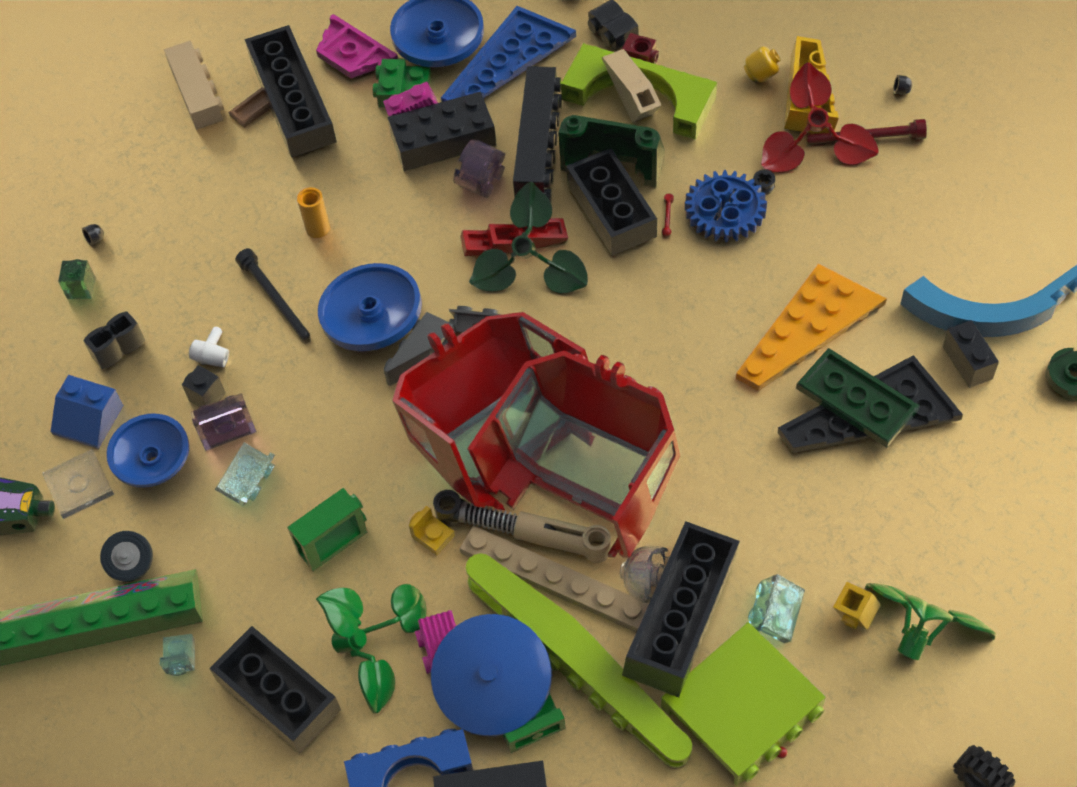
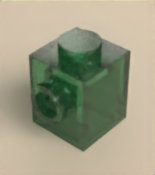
M88 260L62 261L58 282L66 298L92 299L96 277Z

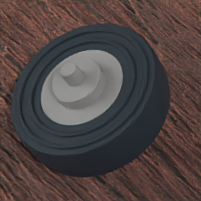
M120 531L111 535L103 544L100 552V561L104 571L111 578L122 582H130L141 578L149 570L153 560L150 543L144 536L134 531Z

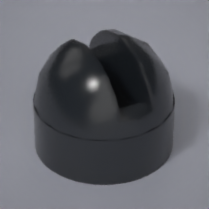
M897 75L894 81L893 93L898 95L908 94L913 87L912 80L907 76Z
M90 224L82 228V233L89 245L93 246L103 239L104 231L99 225Z

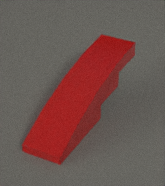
M551 218L545 226L540 228L532 226V231L528 237L534 242L536 249L568 240L563 218ZM489 224L487 230H462L460 238L464 256H480L489 249H499L505 254L512 253L513 240L517 236L522 235L527 230V227L519 228L514 224Z

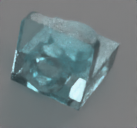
M192 634L163 637V657L160 658V666L166 674L179 676L185 674L186 671L195 670V638Z

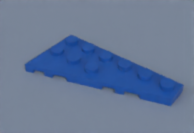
M516 6L442 95L441 102L480 91L483 98H485L527 70V66L535 65L576 37V30Z

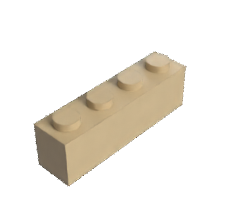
M190 40L164 49L169 66L196 130L223 121L220 111L224 110L220 97L214 96V94H217L213 80H207V78H210V74L206 64H200L203 62V58L199 48L194 49Z

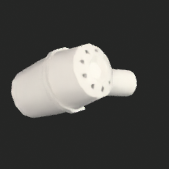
M213 327L206 341L194 340L189 348V358L200 362L202 365L225 367L229 357V350L216 345L222 330L219 327Z

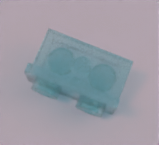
M244 442L215 490L242 506L246 504L248 499L254 501L262 488L258 485L262 477L267 479L275 467V464L271 463L275 454L270 452L267 456Z
M778 574L760 581L755 591L757 596L754 606L748 615L749 623L757 631H762L784 644L790 642L805 589Z

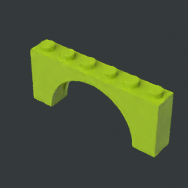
M583 43L561 82L562 100L584 106L588 99L596 92L614 85L602 61V57L614 52ZM630 57L650 81L653 88L665 95L673 105L675 110L673 133L696 140L715 102L717 82Z

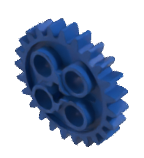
M726 170L720 176L716 171H713L712 178L704 174L703 181L696 179L695 186L690 185L685 201L686 219H690L691 227L697 226V233L705 231V238H708L711 234L715 235V241H718L720 236L724 237L725 242H728L731 236H733L735 241H738L740 234L748 238V231L755 233L757 226H762L763 219L766 217V194L761 192V185L754 186L755 179L746 181V174L739 178L736 171L731 176L727 174Z

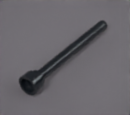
M250 248L240 251L235 258L239 267L253 275L298 336L304 341L310 338L309 331L259 268L257 255Z

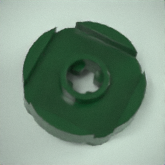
M1064 348L1057 351L1051 357L1045 372L1049 385L1067 401L1077 400V377L1069 374L1070 369L1073 372L1077 371V351H1073L1074 348Z

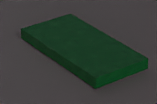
M830 348L822 354L796 385L797 390L886 448L917 413L920 406Z

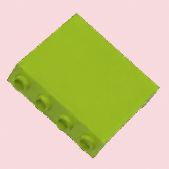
M747 622L688 674L679 698L668 693L664 694L661 697V708L668 716L674 714L730 771L734 776V784L738 786L743 780L746 782L752 780L760 770L758 767L765 760L768 762L774 760L782 750L780 746L787 740L790 743L796 740L803 732L801 727L808 721L814 723L821 717L825 711L823 706L826 697L762 634Z

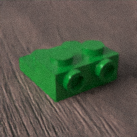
M382 59L381 65L376 66V79L378 83L373 84V97L377 98L378 106L385 108L383 101L393 95H398L411 89L414 85L422 84L426 81L429 84L430 67L406 66L405 59Z

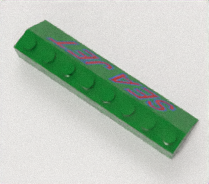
M193 569L0 611V666L203 622L197 570Z

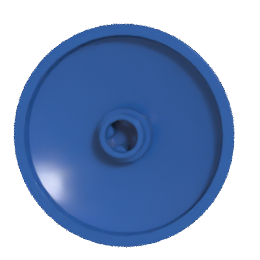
M409 0L394 14L390 25V33L395 50L407 61L425 67H443L466 59L479 47L484 35V24L480 10L470 0Z
M366 264L342 273L327 286L319 300L318 318L325 335L336 345L353 351L377 350L397 342L414 327L421 313L422 298L416 281L405 270L390 264Z
M499 614L475 616L454 627L438 646L431 668L433 694L445 716L461 729L472 734L487 737L503 736L504 733L516 730L533 720L547 700L552 680L549 655L536 633L521 621Z

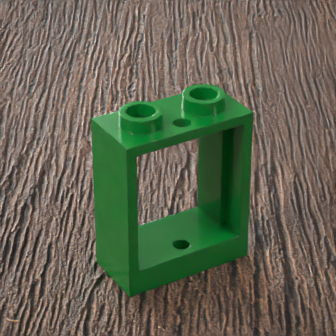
M344 488L287 527L297 553L313 572L368 533L365 526L367 518L361 510L363 508L361 501L355 494L349 495Z

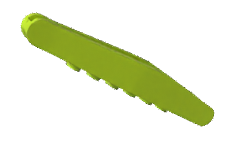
M479 553L474 554L468 559L466 572L469 576L468 586L471 592L495 614L512 617L531 628L545 646L552 669L555 671L559 670L574 689L581 690L588 696V700L598 710L603 709L607 712L617 728L620 730L626 729L666 765L680 768L688 763L692 751V742L688 735L675 725L634 680L622 676L623 668L572 615L490 556Z

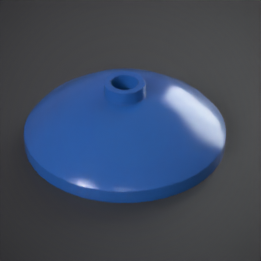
M156 413L140 415L122 424L112 435L107 447V462L115 477L127 485L134 487L156 486L171 479L184 466L189 454V439L182 425L167 415Z

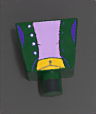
M0 477V535L33 532L37 528L39 516L52 517L54 515V501L44 500L42 493L36 485Z

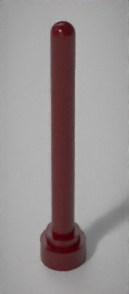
M915 119L905 126L866 129L873 138L909 135L915 139H925L927 136L925 119ZM830 132L810 134L806 138L809 144L838 141L833 138Z

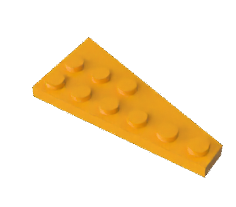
M818 264L737 371L736 379L760 391L782 376L785 370L794 364L798 365L805 360L807 355L813 351L817 352L845 333L848 327L857 321L861 322L867 318L868 314L876 308L880 309L886 305L887 298Z

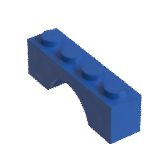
M447 729L442 731L439 736L431 738L418 737L406 745H388L383 747L380 752L373 754L359 753L352 756L351 760L344 761L349 787H388L392 778L399 771L416 765L429 767L439 773V775L473 771L463 729Z

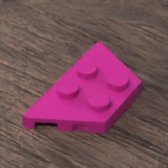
M334 14L330 16V25L328 29L324 30L323 39L319 42L316 49L318 58L349 78L376 70V66L381 65L382 59H398V55Z

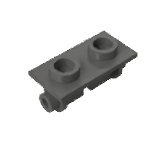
M457 306V309H449V312L455 316L449 322L454 325L455 332L463 333L485 317L501 314H498V310L484 308L482 312L472 311L473 308L468 306Z

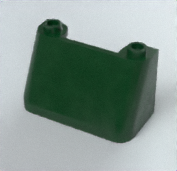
M571 115L563 119L558 131L561 171L567 172V165L612 148L619 161L636 164L635 174L640 175L641 173L644 176V185L657 187L665 157V149L658 131L649 127L578 115Z

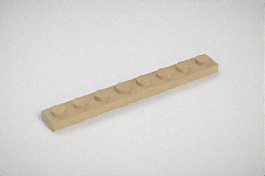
M475 526L471 528L460 547V552L463 555L471 557L474 554H486L526 583L634 632H637L649 605L642 600Z

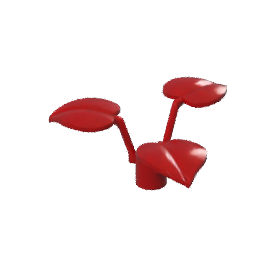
M807 62L795 74L790 86V99L792 103L800 109L810 106L811 111L807 118V126L795 141L788 132L778 131L771 134L763 146L761 166L766 170L777 173L788 172L797 168L805 156L803 148L797 144L802 141L810 130L820 132L824 128H827L833 138L838 140L834 145V154L844 164H860L877 156L879 150L872 135L858 124H845L840 130V136L836 134L831 127V123L828 122L827 111L816 107L824 105L829 100L832 92L831 83L822 72L817 70L810 62Z

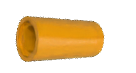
M313 187L301 190L297 195V202L306 233L312 238L324 237L330 231V223L322 193Z

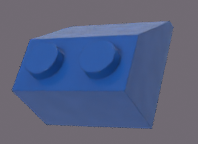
M68 375L55 396L50 432L53 435L99 449L124 405L115 389Z

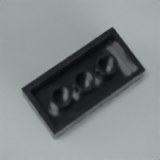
M481 91L388 117L391 137L403 171L497 145L495 126Z
M612 148L566 166L567 185L611 256L657 237V217Z
M253 626L209 668L221 686L299 754L341 711L336 697Z

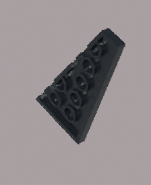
M914 355L874 376L920 405L917 413L901 432L962 420V412ZM822 405L778 427L777 432L792 453L871 438Z

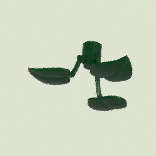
M528 182L520 189L510 209V217L513 224L519 228L527 227V230L513 240V252L509 260L507 255L499 249L486 250L478 257L469 283L474 287L485 291H501L510 287L517 275L515 269L511 266L517 256L522 259L535 256L549 266L544 271V280L546 285L554 292L570 293L587 286L588 274L586 267L575 253L568 250H558L553 255L552 261L535 251V244L528 235L532 231V226L540 228L548 223L552 216V205L548 197L533 182Z

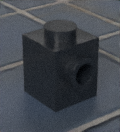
M199 365L185 377L182 383L188 400L209 413L226 394L219 376Z

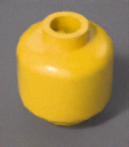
M760 47L746 57L744 70L753 82L763 83L779 72L778 62L781 61L780 56L774 49L769 50L767 47Z

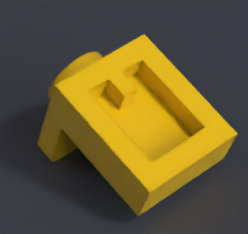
M425 506L421 512H416L410 519L409 529L411 537L436 556L455 537L454 530L434 517L432 509L428 506Z

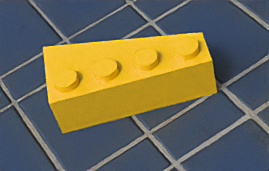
M796 37L790 57L784 129L803 132L807 126V118L811 111L810 106L802 109L797 108L790 99V86L798 70L805 63L810 62L830 81L829 74L826 73L825 69L826 61L821 40ZM832 93L824 105L816 107L827 111L828 122L831 123V127L835 130L839 116L838 112L835 111V99ZM824 128L820 132H813L810 130L808 133L819 134L829 133V131L827 128Z

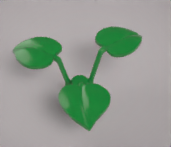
M867 583L865 589L872 588L885 598L901 603L906 609L905 622L902 629L904 636L897 650L911 659L920 660L926 645L931 646L935 637L950 622H957L966 627L987 632L993 640L997 635L981 620L967 613L955 610L947 612L936 605L928 604L925 600L909 595L893 586L877 583ZM913 608V610L919 616L920 621L918 625L912 624L910 628L911 612ZM930 620H943L940 623V625L929 636H927L929 631L923 628L925 622Z
M410 584L399 585L394 589L391 596V608L396 617L360 629L358 628L361 625L359 618L363 613V603L359 595L350 588H336L326 591L318 596L316 600L322 607L328 624L334 632L331 640L333 649L340 654L350 652L351 657L358 656L367 659V661H363L359 665L358 680L370 710L373 714L379 713L390 700L395 690L394 672L387 661H376L373 655L359 650L367 642V633L400 622L401 628L405 633H414L419 630L418 620L420 618L424 619L427 614L425 599L416 587Z

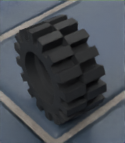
M969 746L953 765V768H955L954 773L958 775L959 781L964 782L963 785L965 787H1013L1016 782L1013 778V773L1007 771L1009 769L1007 765H1002L998 757L994 758L990 751L987 750L985 752L983 747Z

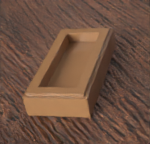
M261 87L228 113L229 116L245 128L271 108Z

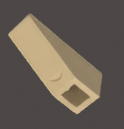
M621 49L602 57V61L632 123L653 115L660 108L661 103L650 81L625 50Z

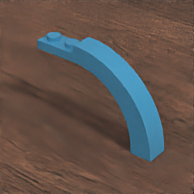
M1077 265L1042 290L1027 298L998 304L978 303L958 298L941 290L922 276L904 289L901 305L921 320L946 331L951 327L972 320L983 337H1001L1031 330L1050 320L1056 306L1065 299L1066 295L1070 292H1077Z

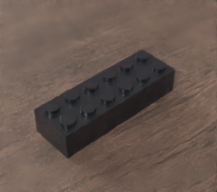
M287 25L244 39L251 63L291 158L337 143L333 123L290 26Z
M527 66L513 176L514 197L528 182H533L548 197L550 202L552 201L550 184L554 182V169L551 168L556 163V150L553 149L558 145V131L555 130L560 126V112L557 111L562 107V94H558V92H561V77H557L556 67Z
M685 521L626 655L622 676L678 698L680 697L735 561L740 543L739 540Z

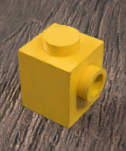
M846 582L833 608L842 617L840 621L853 629H857L860 626L868 630L881 603L873 593Z

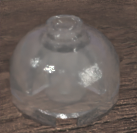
M652 545L642 546L635 549L630 558H627L626 562L622 563L620 577L623 579L627 592L634 599L650 603L669 560V557H665L664 553L668 551L667 548Z

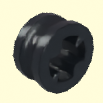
M769 170L757 171L753 176V179H755L754 186L761 185V192L766 195L770 194L775 188L774 173Z

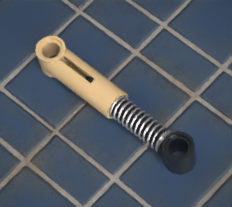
M453 490L440 491L434 497L433 506L436 518L448 527L456 526L460 522L464 524L468 522L469 525L473 523L474 526L487 527L488 530L492 528L493 531L497 529L498 532L511 533L514 535V539L584 555L593 563H600L609 558L608 552L611 549V535L601 525L585 527L522 511L518 516H516V513L512 515L511 512L507 514V511L502 513V510L497 512V509L493 511L492 507L490 509L487 506L485 508L476 507L468 503V501L466 502L465 499H461L458 493ZM448 506L454 507L453 509L448 511L443 510L445 507ZM596 541L603 543L601 546L591 545V543Z

